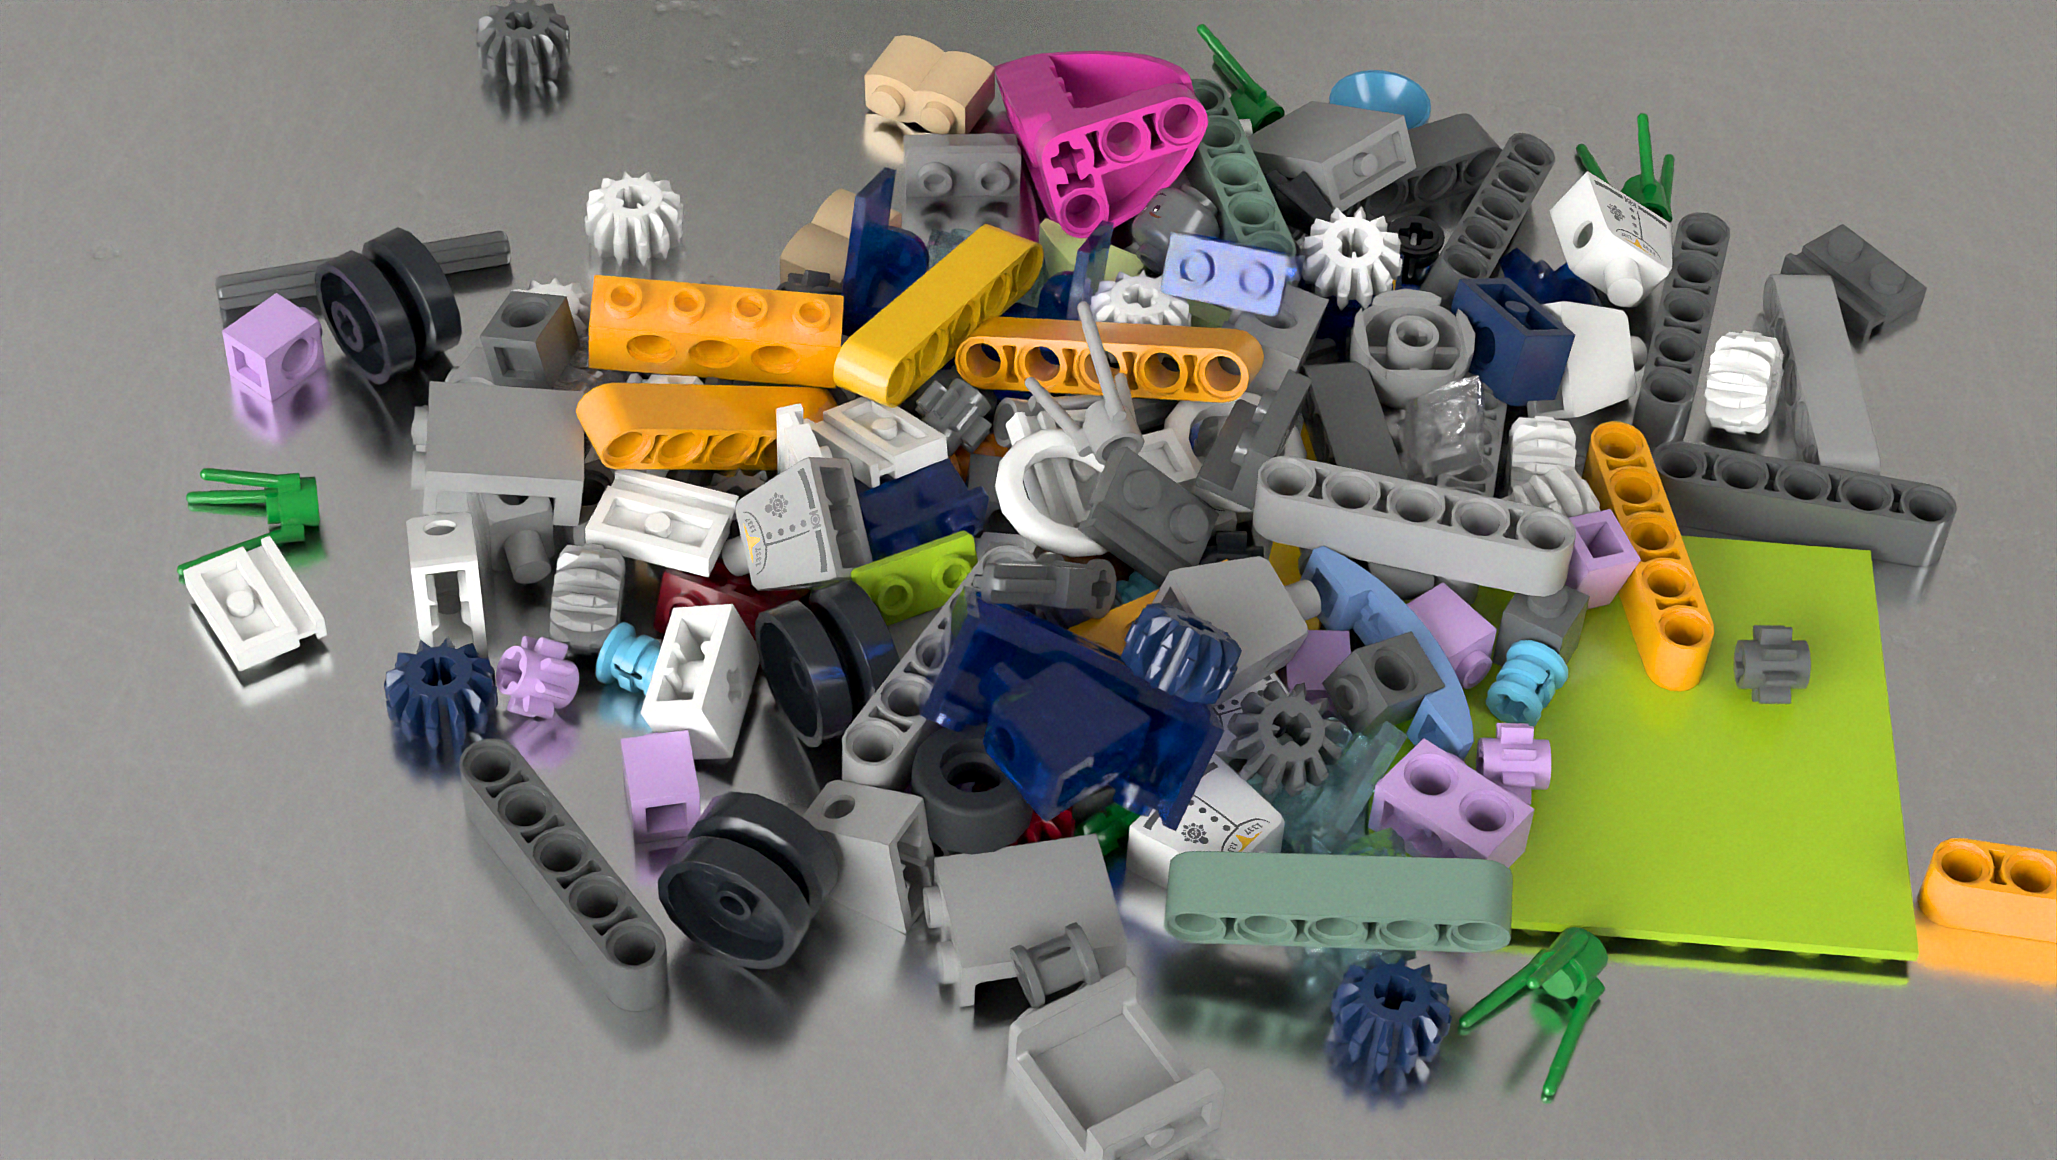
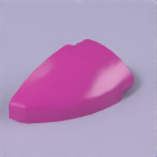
M1069 51L1034 54L993 66L1006 113L1013 132L1016 134L1021 153L1049 220L1059 223L1062 229L1073 237L1089 238L1117 227L1140 213L1157 191L1161 188L1169 187L1176 180L1194 155L1208 126L1207 113L1195 96L1188 72L1167 60L1150 55L1116 51Z

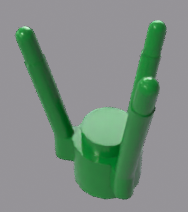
M1199 24L1197 32L1213 51V61L1238 88L1229 98L1238 119H1250L1254 134L1284 117L1285 111L1283 107L1267 95V91L1248 75L1205 24Z
M1640 113L1637 116L1641 174L1629 178L1621 192L1666 221L1672 222L1673 216L1670 204L1675 158L1671 154L1665 155L1661 179L1658 182L1654 176L1648 115ZM1579 144L1576 147V152L1586 170L1610 185L1587 146Z
M203 468L200 471V477L203 480L264 487V489L192 491L186 495L187 502L191 504L265 503L267 524L280 523L281 529L180 564L177 567V573L180 576H184L183 570L242 546L246 552L262 546L261 539L270 536L276 545L285 542L305 541L304 527L320 526L315 476L300 478L299 473L270 474L231 469Z
M1566 928L1547 950L1541 949L1525 967L1461 1015L1459 1024L1463 1028L1472 1026L1526 985L1533 990L1542 986L1549 994L1560 999L1576 996L1578 1001L1543 1085L1545 1095H1554L1566 1072L1592 1006L1605 991V986L1597 978L1607 966L1608 955L1605 947L1596 936L1583 928Z

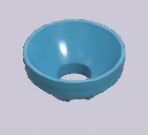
M1367 70L1350 74L1335 84L1329 96V104L1404 115L1407 130L1428 124L1431 113L1430 99L1426 91L1419 84L1408 77L1384 70Z

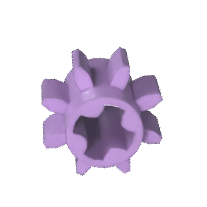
M524 636L522 637L521 647L512 646L504 652L497 666L496 684L501 693L511 696L507 706L508 711L532 718L539 716L551 719L553 718L554 708H564L573 700L578 689L579 672L573 662L564 659L568 649L567 644L545 637L535 639Z
M1496 723V738H1480L1478 741L1476 772L1501 788L1511 790L1524 803L1531 805V789L1547 790L1550 784V742L1547 739H1533L1534 727L1529 726V724Z

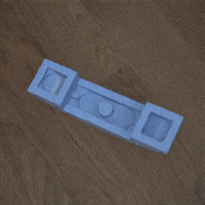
M1325 546L1313 549L1300 581L1304 579L1309 580L1314 584L1319 593L1321 612L1317 618L1326 630L1348 631L1353 629L1365 646L1412 631L1445 687L1424 696L1406 735L1414 746L1425 738L1445 752L1452 753L1464 761L1474 742L1472 720L1462 686L1441 646L1418 616L1378 578L1355 562Z

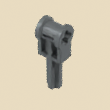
M1046 552L1041 554L1036 561L987 563L983 574L974 575L973 587L981 589L982 601L988 604H1033L1036 609L1045 612H1052L1057 608L1080 609L1084 616L1100 619L1110 611L1114 602L1116 575L1112 564L1107 560L1093 559L1088 564L1066 562L1062 555Z

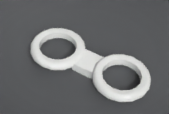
M1245 391L1236 400L1224 403L1180 400L1165 419L1164 430L1142 435L1145 442L1138 455L1184 489L1211 506L1238 513L1254 511V508L1250 510L1196 485L1195 481L1202 464L1193 453L1189 441V433L1195 423L1208 417L1229 416L1235 402L1239 399L1258 406L1261 396ZM1294 425L1280 456L1306 459L1307 452L1299 430ZM1063 429L1039 430L1016 441L999 462L995 490L1002 513L1018 533L1046 551L1070 557L1102 555L1108 552L1079 531L1078 528L1055 523L1039 513L1027 498L1023 485V476L1028 468L1046 458L1066 457L1082 461L1101 473L1105 465L1099 464L1093 453L1086 457H1080L1072 439Z

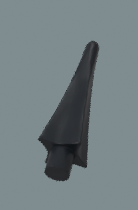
M1278 170L1271 171L1265 177L1287 225L1310 236L1311 226L1315 223L1316 218L1330 222L1331 214L1334 211L1304 171L1291 181Z

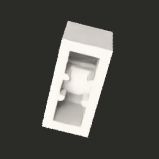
M733 604L673 608L641 710L642 716L653 733L688 730L693 760L732 758L760 662L756 642Z

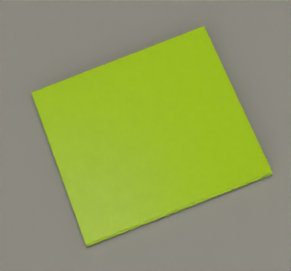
M1681 535L1714 624V637L1703 676L1698 685L1686 691H1669L1659 687L1650 680L1644 669L1619 593L1616 594L1610 604L1587 609L1578 647L1566 664L1568 667V678L1562 688L1555 690L1554 696L1547 707L1542 709L1541 717L1536 726H1534L1533 739H1547L1550 742L1551 778L1547 790L1531 789V805L1529 806L1535 810L1525 852L1509 867L1513 875L1511 928L1563 932L1566 928L1578 927L1599 936L1916 961L1919 955L1871 551ZM1479 585L1477 598L1470 606L1497 629L1490 658L1493 661L1503 611L1516 592ZM1402 600V601H1403L1405 604H1407V603L1411 602L1412 600ZM1754 625H1785V627H1792V640H1805L1809 646L1811 658L1809 683L1806 689H1791L1790 704H1759V702H1752V689H1739L1736 685L1734 677L1735 647L1738 640H1753ZM1492 663L1489 672L1480 683L1470 689L1462 688L1470 711L1474 742L1464 762L1475 771L1479 739L1496 738V723H1506L1490 712L1485 701L1488 697L1487 692L1489 688L1496 682V677L1502 668ZM1413 719L1369 734L1368 825L1375 785L1415 747L1406 735ZM1368 827V856L1413 857Z

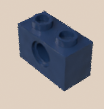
M1509 278L1459 279L1450 312L1456 316L1457 310H1461L1468 317L1475 332L1474 353L1468 372L1476 375L1493 391V396L1496 399L1509 405L1524 406L1528 401L1555 400L1576 334Z

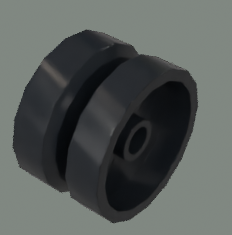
M397 227L364 243L361 254L350 250L317 266L315 274L316 293L325 321L343 353L366 379L376 384H382L412 369L416 357L425 361L459 344L462 335L461 317L453 291L439 264L426 246L411 232Z
M840 580L813 591L808 600L807 607L799 601H788L760 612L755 622L756 646L770 692L782 716L795 735L810 747H819L843 737L853 719L857 717L900 662L891 633L877 606L865 590L853 580Z
M731 791L713 797L689 832L688 841L682 843L659 877L658 895L670 920L691 941L712 955L738 966L765 970L784 965L793 954L810 927V919L820 910L838 882V862L824 837L809 821L784 804L754 793Z

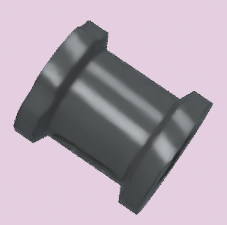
M1077 922L1067 925L1065 927V934L1029 949L1022 945L1010 948V956L1017 978L1027 1000L1033 1008L1045 1004L1046 995L1083 980L1089 985L1100 982V971L1092 947L1082 927Z

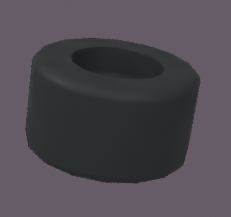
M977 720L957 722L931 733L918 747L912 766L911 794L924 799L928 834L931 841L949 851L971 855L989 853L1015 842L1029 827L1035 806L1036 782L1034 783L1030 778H1032L1031 776L1036 771V767L1034 766L1032 751L1017 734L998 724ZM976 782L987 784L992 789L982 792H968L954 786L960 783Z

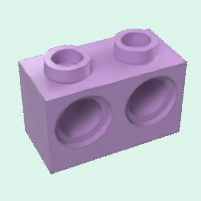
M1423 738L1375 785L1368 827L1413 857L1485 859L1496 861L1509 868L1525 852L1535 809L1524 803L1511 790L1501 788L1468 767L1458 756L1445 752Z

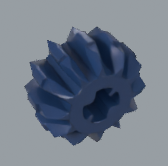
M1160 603L1147 604L1135 622H1132L1124 639L1126 644L1121 654V659L1135 676L1145 679L1150 683V686L1160 688L1170 696L1181 697L1190 703L1199 702L1207 705L1215 704L1223 691L1227 690L1228 686H1230L1238 669L1237 662L1242 650L1228 632L1216 628L1212 625V622L1202 620L1192 612L1181 611L1173 605L1164 606Z
M448 636L440 646L430 647L420 639L416 651L417 654L398 653L395 669L386 672V680L384 682L387 699L386 707L393 727L402 728L409 743L427 737L428 742L435 750L444 739L452 738L460 746H463L467 736L466 732L485 733L488 716L496 714L498 692L495 686V670L491 666L490 660L480 658L473 643L455 649Z
M1375 952L1370 960L1367 961L1366 968L1350 964L1348 971L1343 976L1342 984L1338 985V990L1334 991L1330 1010L1333 1012L1334 1018L1333 1032L1335 1034V1042L1350 1044L1349 1053L1352 1063L1366 1057L1374 1059L1378 1074L1388 1066V1063L1395 1062L1402 1070L1409 1074L1411 1069L1416 1066L1417 1059L1432 1062L1434 1056L1439 1052L1444 1036H1447L1450 1030L1452 1016L1449 1014L1450 1008L1447 1007L1449 1001L1447 984L1432 982L1433 974L1431 973L1430 964L1416 969L1407 967L1408 964L1404 953L1394 961V964L1385 963Z

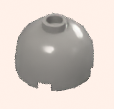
M1412 289L1383 292L1373 298L1372 306L1366 308L1363 312L1362 308L1355 316L1352 329L1350 361H1356L1368 369L1380 403L1395 409L1416 411L1432 408L1455 393L1470 368L1475 345V332L1468 317L1461 310L1458 309L1455 316L1449 310L1440 306L1441 297L1431 292Z

